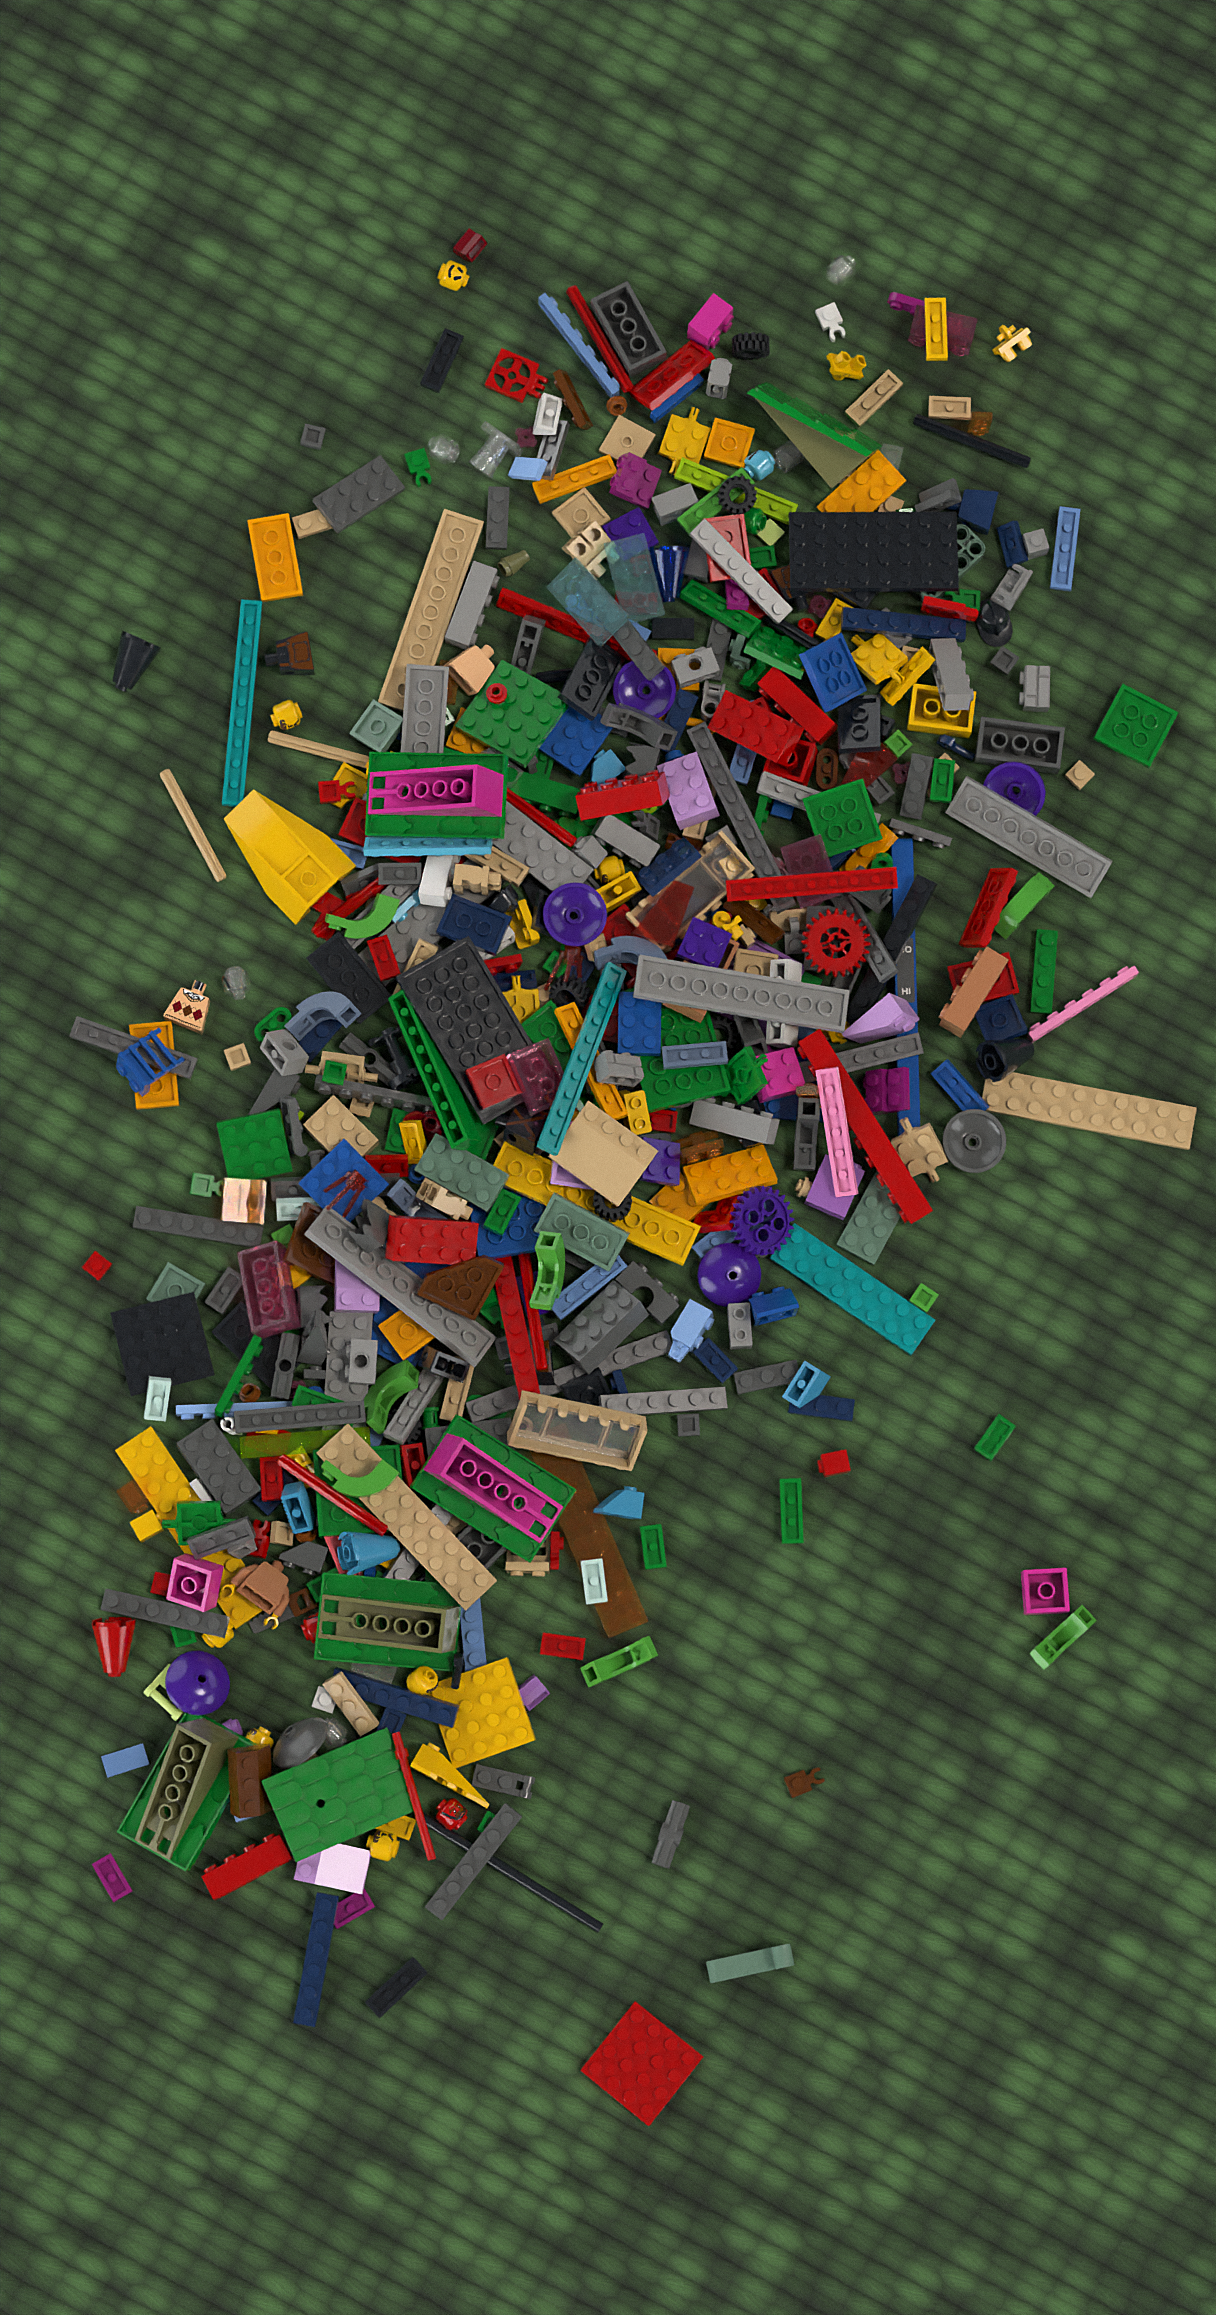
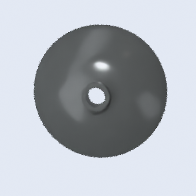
M969 1109L956 1114L947 1123L943 1132L942 1145L948 1160L956 1168L968 1173H981L991 1169L1001 1160L1006 1148V1134L1003 1126L995 1116L984 1110ZM969 1139L975 1141V1146L969 1145Z
M310 1717L287 1727L275 1745L273 1751L274 1764L280 1769H290L310 1758L320 1748L327 1736V1723L322 1718Z

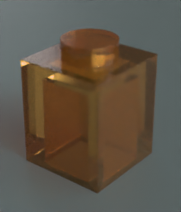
M135 1479L116 1491L131 1514L135 1512L140 1514L148 1508L146 1504L149 1503V1500Z

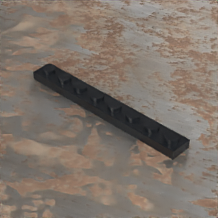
M918 874L883 940V944L895 964L898 963L938 885ZM871 966L847 1010L846 1022L850 1026L876 1005L888 982L887 980L885 983H881Z

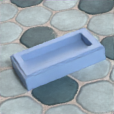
M515 457L508 476L512 479L540 481L548 462L538 458Z

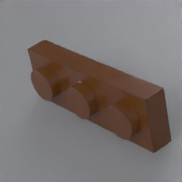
M561 369L553 373L555 377L554 384L559 391H562L564 396L563 402L573 414L572 421L575 426L584 430L593 427L567 371Z
M726 900L723 905L732 916L736 917L739 915L746 927H749L771 945L782 939L785 934L784 930L746 900L730 902Z

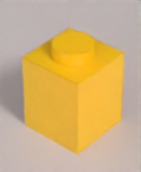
M153 1510L130 1522L141 1543L164 1531L162 1528L163 1519L160 1513L155 1514Z

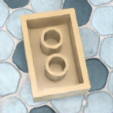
M334 1095L303 1124L304 1130L328 1154L344 1138L363 1158L379 1145V1140Z

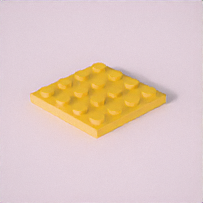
M508 1657L462 1673L458 1689L451 1688L452 1677L439 1681L438 1687L429 1694L431 1697L460 1705L453 1728L439 1724L451 1763L455 1768L536 1740Z

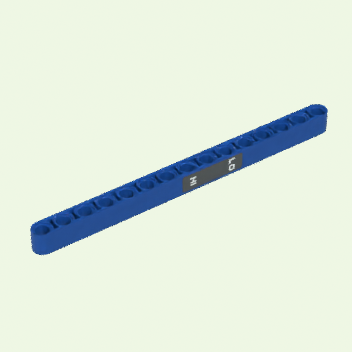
M912 838L897 839L890 847V856L893 858V867L897 868L898 888L892 889L891 892L892 922L914 881ZM914 929L896 964L900 972L893 977L894 995L907 1000L917 1014ZM918 1021L913 1029L897 1034L895 1038L918 1033ZM918 1055L896 1060V1068H909L910 1110L897 1112L898 1136L905 1131L899 1122L905 1117H908L912 1127H920Z

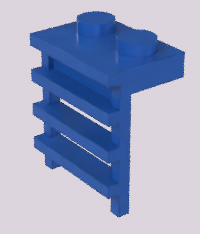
M160 1028L149 1032L147 1036L140 1038L137 1043L118 1053L116 1063L118 1072L121 1076L127 1077L132 1090L136 1093L139 1092L142 1097L149 1093L152 1083L185 1061L183 1057L176 1060L156 1036L161 1033ZM151 1039L171 1063L168 1067H165L146 1043ZM140 1046L160 1069L159 1073H154L138 1053L137 1048Z

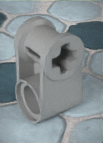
M705 680L700 711L703 721L710 723L714 714H707L705 709L711 707L716 711L725 692V683L719 685Z

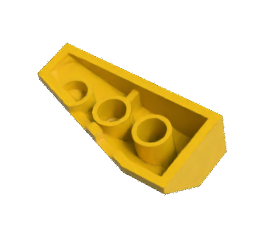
M430 1742L427 1746L422 1744L410 1765L412 1769L488 1809L489 1803L439 1752V1747Z

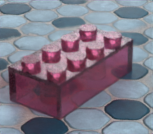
M277 1240L237 1252L251 1332L261 1338L301 1327L290 1266L282 1261L286 1247Z

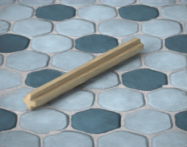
M270 731L268 736L269 743L366 768L365 765L369 759V756L276 731Z
M170 769L162 771L160 777L217 882L224 880L226 873Z

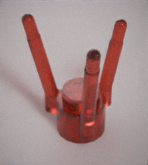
M565 945L564 951H560L559 959L544 987L545 991L548 990L563 959L564 963L567 964L564 982L568 981L571 966L576 965V962L577 979L579 977L582 978L583 956L580 955L581 947Z
M356 1169L352 1172L348 1171L343 1177L323 1190L326 1193L347 1180L345 1182L347 1186L326 1207L327 1210H330L350 1189L353 1191L357 1189L342 1215L343 1218H346L360 1193L366 1188L364 1184L367 1180Z

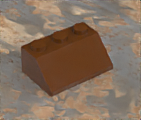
M270 1744L227 1749L231 1814L241 1819L261 1816L272 1810L273 1807L261 1782L272 1776Z

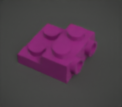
M630 452L625 453L617 461L616 466L618 469L611 478L609 493L643 509H648L662 470L646 463L647 460Z
M899 1067L888 1070L876 1069L866 1071V1077L862 1081L863 1087L866 1089V1098L864 1100L873 1115L910 1110L909 1068Z

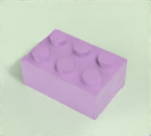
M697 751L657 766L659 772H665L670 794L668 800L680 830L720 816Z

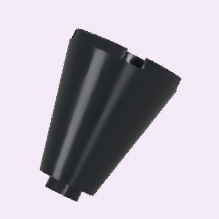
M122 631L112 682L116 683L114 687L125 692L127 688L132 690L158 655L161 647Z
M1026 1038L986 1040L980 1043L976 1049V1052H978L976 1064L979 1072L985 1079L993 1080L992 1082L1001 1081L1034 1056V1045Z

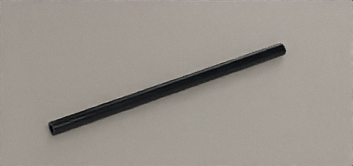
M423 1812L428 1828L467 1852L474 1844L472 1841L454 1830L446 1829L438 1820ZM492 1855L486 1863L597 1933L602 1928L604 1923L496 1856Z

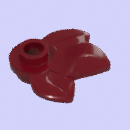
M430 1110L425 1113L412 1111L403 1118V1121L421 1120L425 1139L427 1138L429 1143L436 1133L442 1136V1125L436 1111ZM429 1118H433V1119H435L436 1121H435V1122H432V1121H430Z

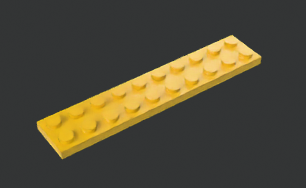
M504 1141L493 1166L510 1175L504 1185L505 1188L547 1206L555 1192L596 1214L593 1207L594 1189L550 1184L551 1160L535 1153L533 1156ZM633 1196L631 1197V1209L627 1216H624L622 1220L617 1219L616 1222H612L609 1219L610 1223L630 1233L626 1240L627 1242L681 1266L684 1265L701 1228L697 1224ZM604 1198V1203L607 1207L617 1208L616 1205Z
M151 1426L115 1450L156 1512L160 1513L162 1519H176L178 1501H201ZM168 1528V1530L178 1543V1534L176 1532V1529ZM180 1545L184 1553L193 1555L189 1545ZM227 1549L202 1557V1559L224 1566L217 1602L226 1616L230 1617V1621L234 1624L235 1629L263 1611L237 1592L238 1587L234 1589V1594L230 1598H227L231 1594L230 1588H225L221 1592L222 1587L227 1584L229 1585L231 1579L243 1567H246L241 1559L229 1554Z

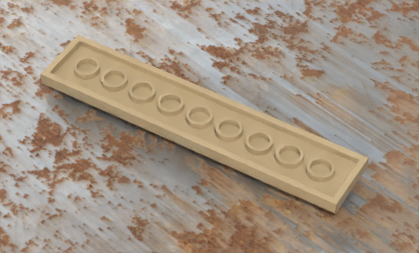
M444 509L378 702L383 706L401 712L404 711L407 664L436 665L484 521Z
M1014 1072L998 1082L985 1079L982 1099L989 1106L986 1110L987 1112L1185 1150L1190 1149L1196 1107Z
M346 1424L316 1453L324 1462L325 1460L329 1461L347 1476L355 1478L370 1474L382 1460L349 1424ZM399 1477L384 1491L370 1497L359 1498L380 1521L388 1526V1530L465 1611L497 1582L493 1575Z

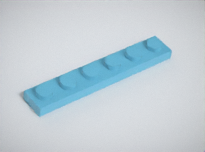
M366 837L363 851L364 856L372 857L491 854L493 839Z

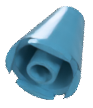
M346 1531L342 1532L338 1540H342L341 1546L337 1547L338 1560L342 1570L348 1571L347 1575H354L396 1558L400 1552V1543L394 1536Z

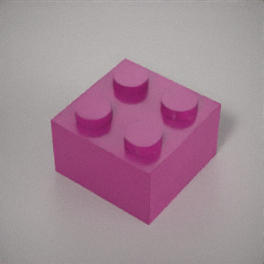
M713 293L688 324L687 339L693 340L707 350L710 348L714 349L720 341L719 336L723 332L727 333L733 324L731 322L734 318L733 307Z
M794 1047L765 1054L768 1061L761 1066V1069L768 1084L757 1093L760 1103L798 1094L806 1088Z
M187 1553L174 1558L166 1599L202 1612L216 1607L224 1566L202 1558L195 1560L193 1555Z
M1067 1568L1034 1569L1021 1572L1024 1615L1057 1614L1070 1611Z

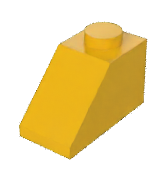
M632 871L596 891L603 898L608 913L624 904L642 888Z

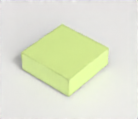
M769 518L766 521L764 530L760 531L756 536L767 546L774 545L785 532Z

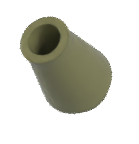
M525 550L501 558L498 568L505 577L513 576L525 563L530 561V557Z

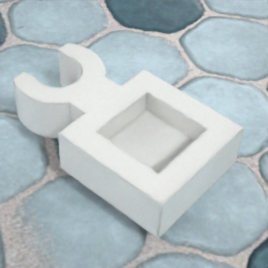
M835 302L815 310L823 331L830 330L829 338L832 342H835V332H839L842 338L845 337L844 328L839 326L843 320Z

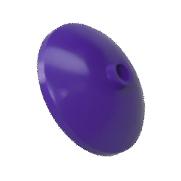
M631 661L618 672L614 681L613 695L617 705L622 703L642 710L659 719L670 710L674 703L676 683L672 673L666 666L649 681L636 664ZM648 686L650 688L649 694H644V687Z
M1005 762L996 766L988 774L983 784L1035 816L1040 812L1045 802L1046 790L1041 776L1034 768L1022 762ZM1013 787H1018L1020 792H1014Z
M567 883L556 888L548 896L543 909V920L547 931L556 941L567 946H583L595 940L603 931L607 920V909L603 898L594 888L583 883ZM575 912L577 914V919L572 920L570 918V913Z
M722 1243L712 1247L702 1257L697 1272L698 1283L703 1294L717 1305L727 1307L728 1304L746 1303L759 1288L761 1282L760 1264L752 1252L745 1251V1247H740L737 1243ZM732 1271L736 1274L734 1279L729 1278V1273Z
M190 1651L180 1655L171 1663L166 1673L165 1687L170 1700L178 1709L190 1715L200 1716L214 1712L225 1702L230 1689V1679L225 1666L218 1658L207 1652ZM199 1676L204 1678V1683L198 1681Z

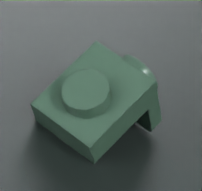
M740 634L737 635L736 640H731L728 650L732 652L729 663H732V666L738 669H749L751 660L740 656L746 639L745 636Z

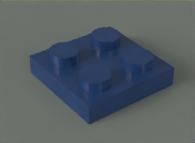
M1012 994L981 1005L975 1014L985 1041L1014 1039L1028 1033Z

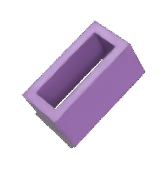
M534 1674L518 1687L524 1706L529 1711L550 1694Z

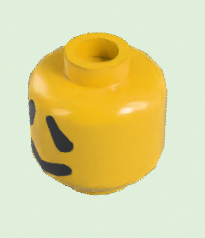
M450 260L446 264H442L437 278L440 279L441 286L458 291L461 286H466L469 275L466 274V266Z

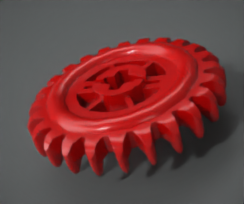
M835 908L833 914L827 909L826 916L818 912L819 920L811 917L813 925H805L809 932H802V935L807 937V939L801 941V944L807 945L806 948L802 949V952L809 953L805 960L812 959L810 967L817 965V973L824 969L826 977L830 972H832L834 978L837 977L838 972H840L842 977H845V970L853 974L852 966L860 969L858 961L866 962L862 954L870 953L864 947L870 946L871 943L864 941V939L868 938L870 934H863L867 926L859 927L862 919L854 921L855 913L847 917L846 909L841 915L838 908ZM830 928H839L838 932L832 934L826 931ZM841 929L844 930L849 936L845 937L842 933H840ZM824 933L828 938L825 942L820 943L821 936ZM834 937H836L837 941H843L838 945V948L834 944H829L834 940ZM847 944H851L850 950L847 953L844 947ZM828 949L831 952V956L828 957L822 950ZM840 951L845 955L841 958H833L834 953Z

